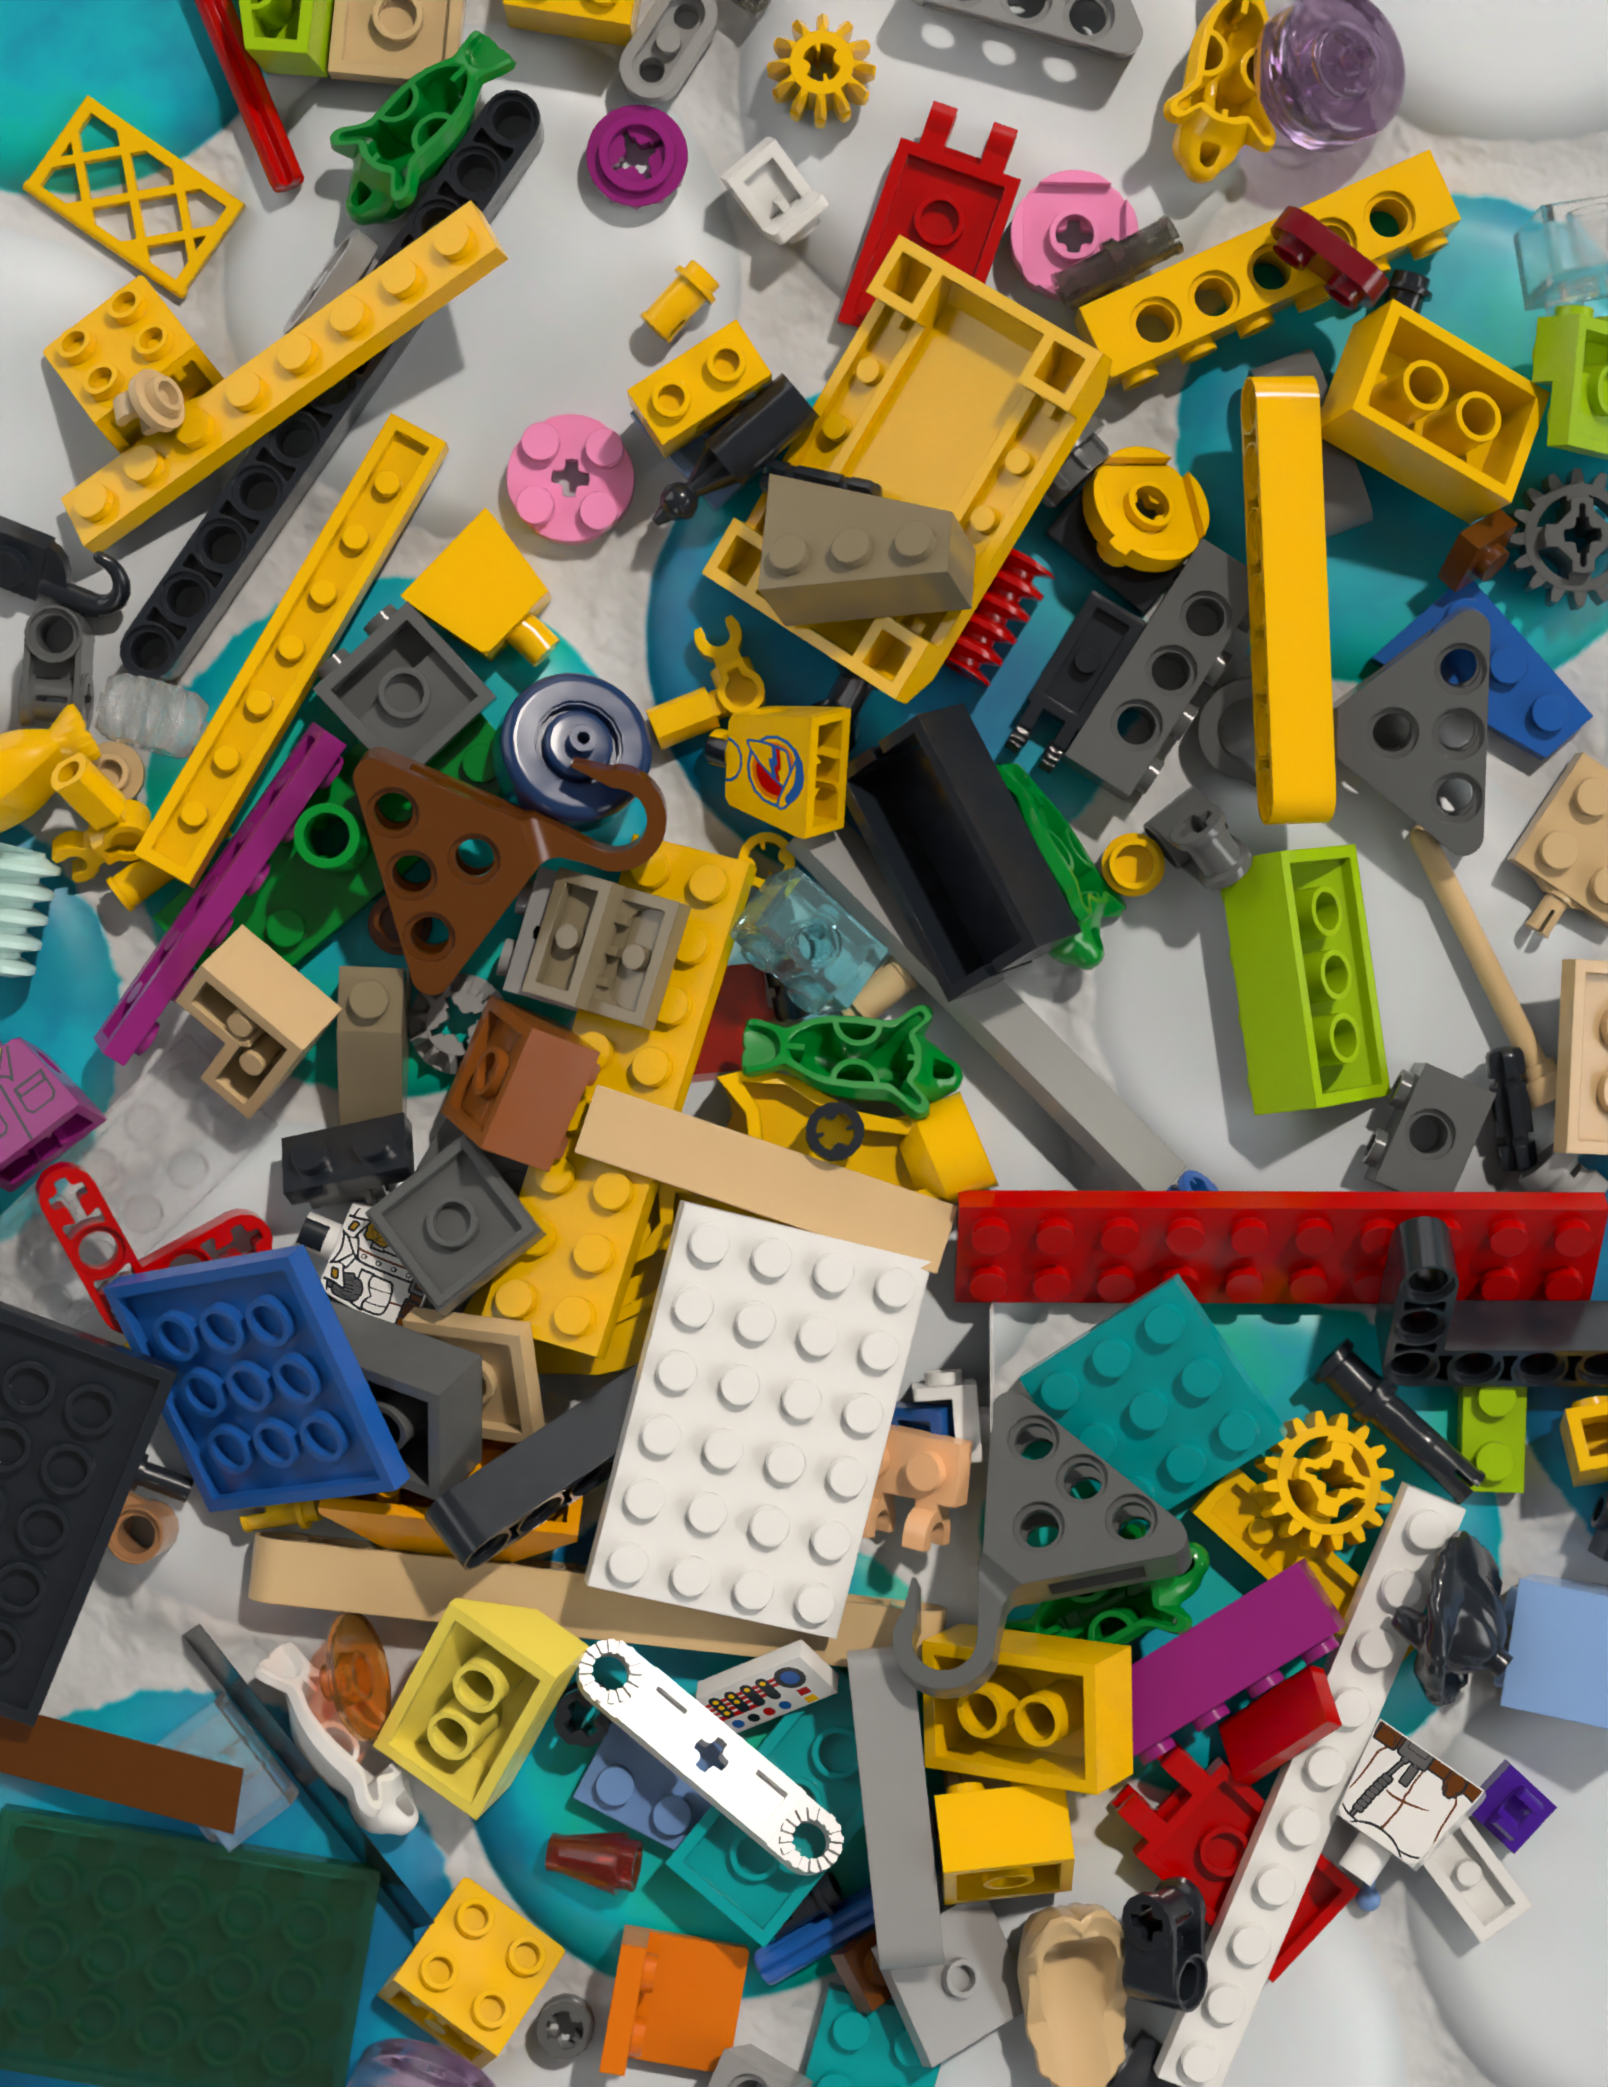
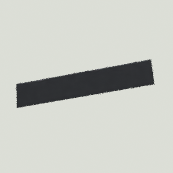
M200 1623L182 1636L411 1927L417 1929L434 1924L433 1919Z

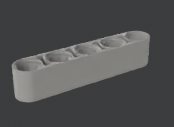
M893 1646L848 1650V1672L880 1971L946 1965L916 1688L903 1674L894 1655Z

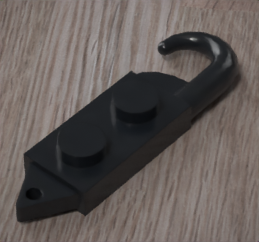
M0 516L1 588L33 601L40 597L80 614L98 618L113 616L127 605L131 595L130 579L124 567L114 557L102 551L94 553L93 560L102 566L111 577L112 590L107 594L93 592L71 583L69 558L62 546L55 542L56 537Z

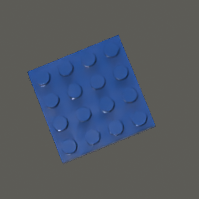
M304 1244L119 1276L103 1288L130 1348L179 1367L162 1410V1415L209 1512L396 1491L411 1477Z

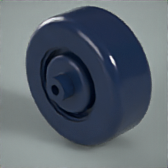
M555 674L540 679L523 690L501 719L492 747L493 768L498 785L509 802L526 810H535L580 833L598 829L615 820L625 811L636 796L623 789L611 788L572 768L571 762L573 757L604 764H627L649 774L652 760L651 738L646 722L637 706L616 686L587 674Z

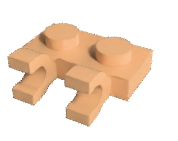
M891 1424L862 1538L870 1539L875 1537L876 1530L887 1533L895 1530L894 1495L915 1499V1507L908 1514L904 1524L901 1547L925 1552L930 1550L931 1543L938 1545L949 1544L951 1532L949 1509L950 1507L957 1508L967 1505L973 1441Z

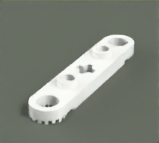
M608 1639L598 1641L588 1648L576 1669L577 1686L586 1700L790 1871L799 1875L812 1876L825 1871L837 1861L843 1850L844 1836H842L841 1826L837 1823L833 1814H829L806 1795L807 1792L660 1669L655 1668L640 1656L632 1646L629 1647L621 1640ZM613 1657L624 1665L627 1680L622 1688L616 1691H606L605 1688L601 1689L598 1683L594 1682L592 1666L597 1659ZM714 1741L723 1749L718 1759L725 1767L721 1771L712 1766L706 1772H703L695 1765L699 1761L700 1754L694 1749V1746L698 1743L706 1748ZM810 1823L821 1829L826 1840L825 1851L821 1857L807 1859L805 1856L801 1857L800 1853L794 1850L795 1845L792 1844V1834L799 1824Z

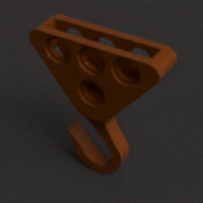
M380 746L369 749L354 770L353 782L414 986L426 995L443 993L533 873L548 859L561 857L610 872L630 870L650 859L660 847L667 825L666 801L657 783L647 773L631 765L622 763L604 764L573 757L571 762L572 768L611 788L623 789L632 793L645 808L647 824L641 835L628 844L611 846L598 842L535 810H526L385 747ZM387 793H399L405 796L412 805L413 816L404 821H394L387 818L380 809L379 798ZM469 839L482 840L493 850L494 860L485 866L470 865L462 858L459 846ZM407 855L421 857L429 865L431 877L423 882L408 881L400 874L397 861ZM425 917L437 918L446 925L449 937L440 943L427 942L418 935L415 923Z

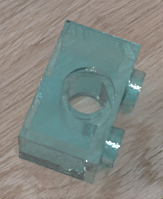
M798 867L768 876L730 931L731 938L742 947L740 950L741 954L748 963L760 971L774 975L788 988L787 995L794 1004L804 1011L817 1014L818 1016L848 1009L889 951ZM800 934L807 939L810 946V957L808 960L802 955L799 948Z

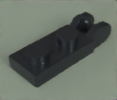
M1092 590L1028 696L1026 702L1029 705L1004 747L1015 754L1020 748H1024L1033 733L1035 722L1043 711L1063 724L1055 739L1049 741L1040 756L1041 762L1038 767L1051 774L1075 733L1080 731L1098 700L1119 670L1147 622Z

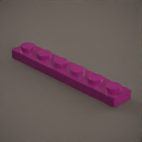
M312 722L94 1036L93 1039L103 1054L125 1066L133 1053L140 1056L149 1048L160 1028V1023L156 1020L170 1000L176 1001L194 976L196 970L193 967L205 949L208 947L213 950L224 940L233 924V917L230 916V913L244 894L251 896L260 888L270 870V864L266 861L280 841L288 843L294 838L295 825L302 813L305 812L303 808L317 788L320 790L326 789L339 774L344 763V759L340 754L347 746L316 723Z

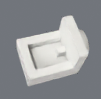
M769 136L719 177L763 238L779 245L787 241L793 244L808 236L820 222L817 216L829 206L822 193L810 188L776 139Z
M939 1369L924 1372L925 1382L912 1383L913 1401L951 1399L955 1437L973 1441L971 1462H983L982 1445H989L990 1406L979 1407L975 1378L963 1379L962 1369Z

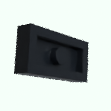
M404 1112L281 1138L283 1194L291 1205L404 1182L415 1173L412 1124Z

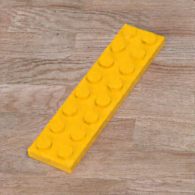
M633 834L631 842L637 839L640 835ZM662 841L655 854L645 863L636 868L621 871L618 881L619 885L691 906L654 1031L579 1008L571 1031L600 1052L597 1063L600 1065V1071L595 1083L592 1086L586 1085L565 1134L569 1138V1143L561 1159L555 1158L549 1172L530 1165L526 1172L519 1199L547 1235L493 1277L481 1316L531 1322L533 1339L605 1360L660 1181L575 1153L574 1150L597 1084L682 1113L757 868L752 863Z

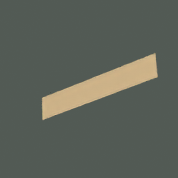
M598 1084L596 1085L574 1150L575 1153L813 1233L930 1261V1263L920 1269L935 1274L938 1272L958 1210L956 1205Z

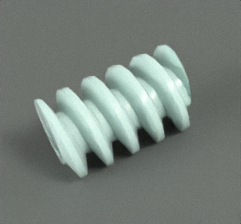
M1 842L0 976L9 978L35 975L36 967L22 958L21 953L41 950L42 942L29 934L27 928L46 926L49 918L35 909L33 904L36 902L53 901L55 893L41 884L39 880L43 877L60 876L61 868L47 859L44 853Z

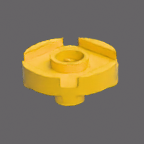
M1140 446L1117 450L1092 473L1083 486V512L1086 523L1093 537L1097 540V551L1100 557L1111 566L1123 567L1127 565L1139 571L1154 573L1172 570L1186 561L1206 534L1210 520L1209 507L1200 484L1189 471L1182 477L1174 468L1167 465L1171 457L1159 450ZM1138 499L1143 501L1146 509L1155 510L1157 516L1149 519L1142 515L1136 507Z

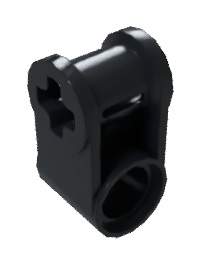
M1171 1876L1160 1882L1153 1892H1141L1128 1899L1123 1907L1122 1914L1124 1926L1122 1982L1127 1996L1135 2000L1187 2013L1194 2011L1200 2005L1208 1982V1969L1205 1961L1206 1906L1199 1888L1190 1880L1182 1876ZM1152 1907L1151 1910L1139 1916L1140 1913ZM1189 1912V1914H1187V1915L1181 1917L1180 1919L1176 1920V1918H1178V1917L1184 1915L1185 1913Z

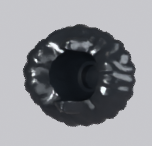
M1462 1530L1456 1531L1451 1537L1447 1538L1442 1550L1437 1552L1429 1578L1431 1588L1427 1594L1428 1614L1420 1613L1402 1605L1396 1608V1612L1391 1620L1393 1628L1418 1651L1414 1661V1675L1419 1681V1685L1428 1701L1434 1706L1439 1707L1449 1705L1455 1701V1697L1460 1689L1467 1685L1469 1673H1476L1487 1669L1497 1678L1514 1658L1503 1649L1508 1629L1504 1605L1499 1598L1503 1584L1499 1576V1568L1490 1551L1480 1544L1476 1537Z

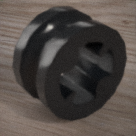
M841 1102L826 1103L818 1107L810 1115L805 1127L806 1142L810 1150L819 1158L830 1162L842 1161L851 1157L861 1146L864 1138V1123L859 1113L851 1106ZM839 1114L850 1121L851 1125L847 1126L845 1131H853V1137L848 1146L838 1142L830 1150L819 1142L818 1139L822 1138L824 1133H816V1127L821 1118L831 1122Z

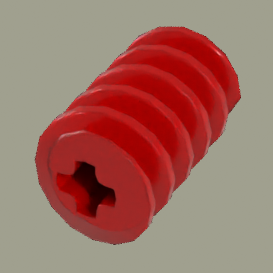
M1012 548L943 664L965 679L988 689L991 683L979 668L982 664L1001 668L1004 661L994 650L993 645L995 642L1015 645L1017 638L1006 626L1007 622L1011 620L1028 624L1031 617L1019 604L1021 599L1041 602L1044 595L1032 581L1035 576L1054 580V576L1037 561Z

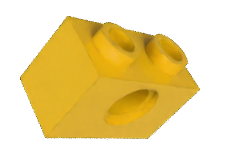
M735 319L629 388L627 394L631 408L666 459L738 412L772 382V373Z

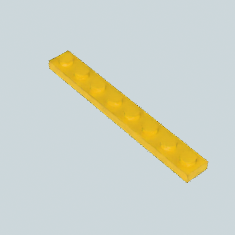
M471 200L185 407V418L180 426L170 432L159 431L153 435L145 436L64 495L61 500L83 546L93 553L97 551L103 552L507 261L508 257L483 213Z
M393 413L389 415L133 854L137 858L191 888H195L318 677L316 674L317 670L328 660L449 452L447 442Z

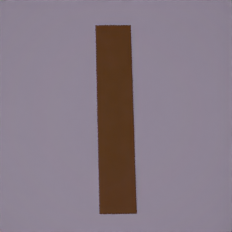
M38 1715L34 1727L0 1716V1772L234 1834L244 1768L43 1715Z

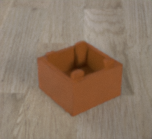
M490 995L441 1109V1113L481 1149L549 1172L555 1158L561 1159L567 1148L569 1138L565 1134L586 1085L592 1086L598 1076L600 1065L597 1063L600 1052L558 1020Z

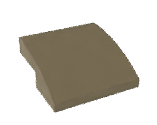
M559 867L521 991L654 1031L691 906Z

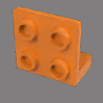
M625 1924L599 2072L625 2076L627 2060L632 2058L714 2073L724 2049L731 2048L734 2044L749 1958V1948L743 1944Z

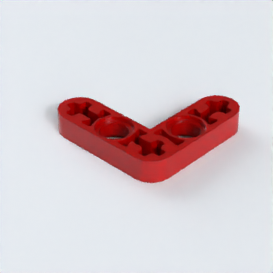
M58 1162L41 1172L36 1181L35 1196L40 1209L99 1314L112 1330L121 1334L124 1333L115 1314H112V1308L103 1291V1288L109 1284L106 1278L112 1277L116 1273L124 1276L168 1268L171 1261L184 1254L194 1255L201 1262L213 1260L201 1244L210 1239L211 1244L216 1250L223 1248L233 1241V1234L230 1230L238 1225H241L247 1232L257 1230V1233L250 1238L252 1249L244 1254L272 1250L273 1237L267 1224L258 1214L248 1209L236 1208L224 1212L138 1260L95 1181L83 1167L73 1162ZM61 1178H66L71 1185L83 1183L84 1187L80 1188L75 1194L87 1217L96 1208H99L101 1212L99 1216L81 1220L68 1233H64L63 1226L76 1223L68 1208L62 1201L53 1204L49 1202V1199L57 1194L54 1183ZM96 1231L110 1234L115 1241V1251L108 1261L99 1265H90L80 1258L79 1246L84 1237ZM232 1247L218 1256L221 1259L244 1254L236 1247ZM127 1263L130 1264L131 1269L129 1271L119 1272ZM106 1279L98 1288H95L94 1281Z

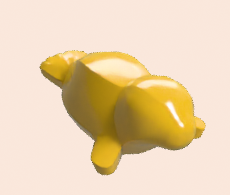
M1217 0L1205 14L1192 40L1184 71L1182 90L1164 103V118L1170 123L1178 124L1173 135V156L1184 170L1187 178L1194 183L1204 184L1212 181L1233 162L1245 144L1260 152L1267 153L1271 151L1276 142L1275 130L1264 109L1273 56L1272 28L1265 0Z
M74 703L67 705L49 729H20L0 734V833L20 824L35 814L53 796L56 791L51 787L50 779L58 763L79 752L84 754L91 762L102 756L96 741L93 739V735L86 730V723Z

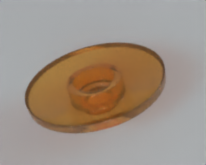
M346 1612L340 1614L331 1626L327 1642L326 1663L321 1666L319 1672L320 1688L325 1699L333 1702L348 1732L359 1741H372L378 1739L377 1737L390 1714L391 1683L388 1664L381 1641L369 1620L362 1614Z

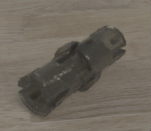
M1163 215L1157 221L1119 241L1111 237L1101 242L1099 245L1100 251L1060 272L1051 274L1052 284L1055 287H1060L1055 290L1060 302L1068 312H1071L1081 304L1116 286L1123 288L1134 283L1135 276L1184 252L1182 242L1174 241L1180 237L1170 218L1167 215Z

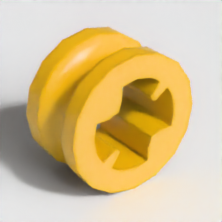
M772 832L758 833L749 837L742 845L738 856L739 860L748 861L756 867L753 859L749 858L751 851L759 845L761 850L765 851V844H772L780 849L778 861L784 865L783 871L775 878L770 871L768 872V879H761L755 876L752 887L762 891L775 890L783 886L791 878L795 868V857L785 848L789 842L781 835Z

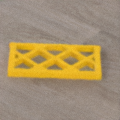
M89 95L86 96L33 174L24 182L22 187L28 194L180 299H184L187 296L188 289L246 208L243 202ZM94 116L117 132L120 146L84 152L81 133ZM72 147L73 154L66 156V154ZM149 154L172 170L174 184L138 190L133 156ZM122 159L128 192L92 199L86 165ZM76 167L81 201L65 203L43 188L55 170ZM204 192L225 207V210L214 225L193 229L187 195ZM177 196L183 231L147 237L141 203ZM130 205L136 239L127 241L116 239L97 225L95 211ZM203 240L200 246L197 248L196 241ZM185 243L188 263L177 279H174L152 264L149 249Z

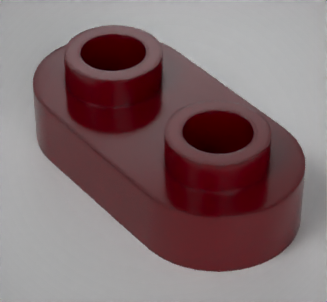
M1287 206L1270 228L1271 235L1276 240L1273 250L1278 257L1297 270L1303 271L1306 267L1326 282L1324 289L1327 294L1338 304L1349 310H1355L1358 305L1365 308H1373L1390 285L1385 274L1373 262L1315 217L1297 207Z

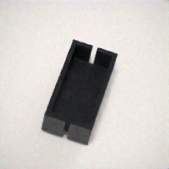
M963 703L917 714L878 742L879 746L867 749L848 763L845 802L948 1002L995 986L1032 963L1033 959L1042 957L1082 932Z

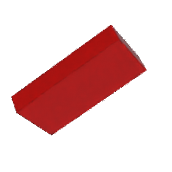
M1307 1665L1220 1723L1218 1728L1234 1781L1250 1786L1340 1728L1342 1723L1324 1669Z

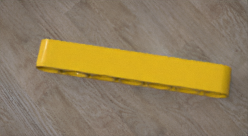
M1314 376L1247 377L1241 393V433L1258 811L1260 819L1265 825L1329 823L1334 816L1336 807V773L1319 388Z

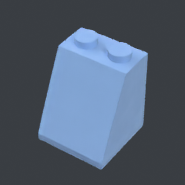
M1530 1574L1519 1578L1518 1587H1510L1504 1608L1506 1623L1512 1625L1509 1650L1505 1651L1514 1658L1497 1678L1494 1676L1495 1687L1503 1688L1500 1706L1608 1729V1585L1538 1574Z

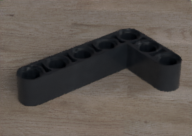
M1420 1216L1405 1220L1395 1227L1390 1239L1374 1318L1382 1372L1387 1381L1395 1385L1407 1387H1608V1301L1456 1300L1459 1280L1450 1229L1447 1224L1436 1217Z

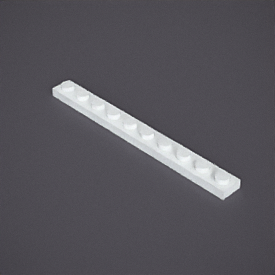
M1403 1481L1401 1482L1343 1619L1346 1625L1336 1635L1335 1639L1339 1646L1329 1652L1323 1666L1342 1726L1281 1765L1205 1944V1961L1208 1969L1205 1995L1200 2005L1194 2011L1187 2013L1177 2010L1153 2067L1158 2078L1181 2087H1222L1336 1819L1340 1803L1366 1748L1409 1647V1643L1393 1628L1391 1620L1396 1612V1608L1402 1605L1423 1613L1427 1604V1594L1431 1588L1429 1578L1437 1552L1442 1550L1445 1540L1458 1531L1466 1509L1461 1505Z

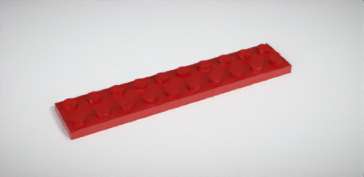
M968 1190L958 1192L954 1303H992L993 1301L994 1303H1131L1178 1273L1198 1303L1377 1304L1391 1235L1395 1227L1403 1221L1420 1216L1436 1217L1444 1221L1450 1229L1459 1280L1456 1300L1590 1301L1608 1218V1203L1605 1192Z

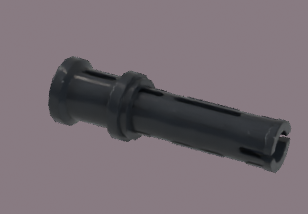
M1346 1337L1311 1374L1309 1380L1316 1386L1323 1383L1351 1409L1349 1416L1356 1423L1360 1421L1364 1425L1370 1421L1450 1494L1457 1504L1462 1503L1472 1494L1473 1490L1462 1482L1454 1472L1470 1487L1473 1485L1478 1487L1485 1478L1486 1473L1475 1467L1412 1408L1395 1394L1398 1387L1394 1383L1387 1381L1384 1376L1377 1374L1353 1352L1354 1343Z

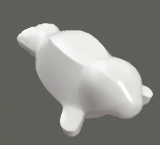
M284 1642L281 1646L275 1648L266 1659L262 1660L255 1667L253 1673L262 1683L270 1685L285 1694L290 1730L296 1747L322 1780L346 1797L353 1819L361 1828L370 1833L380 1835L394 1834L403 1836L411 1832L418 1822L419 1813L414 1803L409 1777L410 1773L373 1747L386 1720L353 1687L341 1679L313 1667L292 1642Z

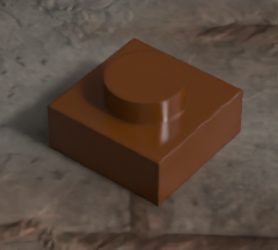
M1498 509L1459 533L1437 577L1454 592L1459 591L1477 578L1483 582L1491 579L1509 558L1510 553L1505 547L1518 524L1504 511Z
M875 1927L849 1941L830 1955L859 2013L873 2012L892 1997L871 1950L873 1946L877 1945Z

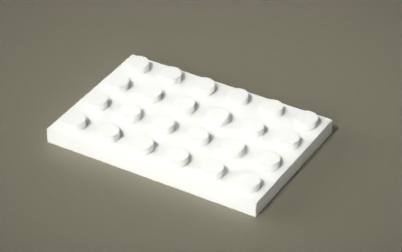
M680 1200L583 1580L586 1585L837 1639L930 1273L920 1268L929 1264L930 1261Z

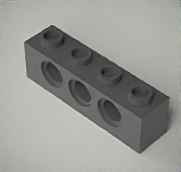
M1204 538L1201 539L1153 612L1139 638L1091 711L1084 725L1076 733L1059 761L1122 801L1130 797L1134 789L1143 795L1148 791L1165 762L1155 757L1168 735L1179 741L1191 724L1199 708L1189 702L1202 682L1213 687L1226 669L1233 655L1226 651L1224 647L1235 630L1238 628L1246 634L1250 630L1246 565ZM1204 605L1213 610L1218 619V628L1214 635L1200 636L1189 628L1186 621V613L1189 607ZM1161 658H1169L1181 666L1184 673V681L1180 689L1165 690L1155 683L1152 677L1154 661ZM1129 711L1138 712L1147 719L1150 726V735L1145 743L1134 745L1122 739L1117 728V722L1122 713Z

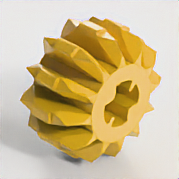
M824 13L818 15L816 31L813 32L809 31L804 22L797 19L792 23V34L795 41L783 37H777L774 41L773 49L780 59L767 64L768 78L779 82L772 90V97L775 103H786L794 100L790 108V118L794 122L801 120L809 109L814 111V124L816 128L821 129L825 127L827 111L833 110L838 120L846 123L851 119V110L848 102L865 106L869 101V91L863 84L875 80L876 66L863 61L870 54L871 46L868 40L850 42L853 24L849 20L840 24L834 33L829 31V19ZM820 62L831 64L832 79L829 80L825 73L823 74V81L810 78L811 64H814L817 70L820 69Z

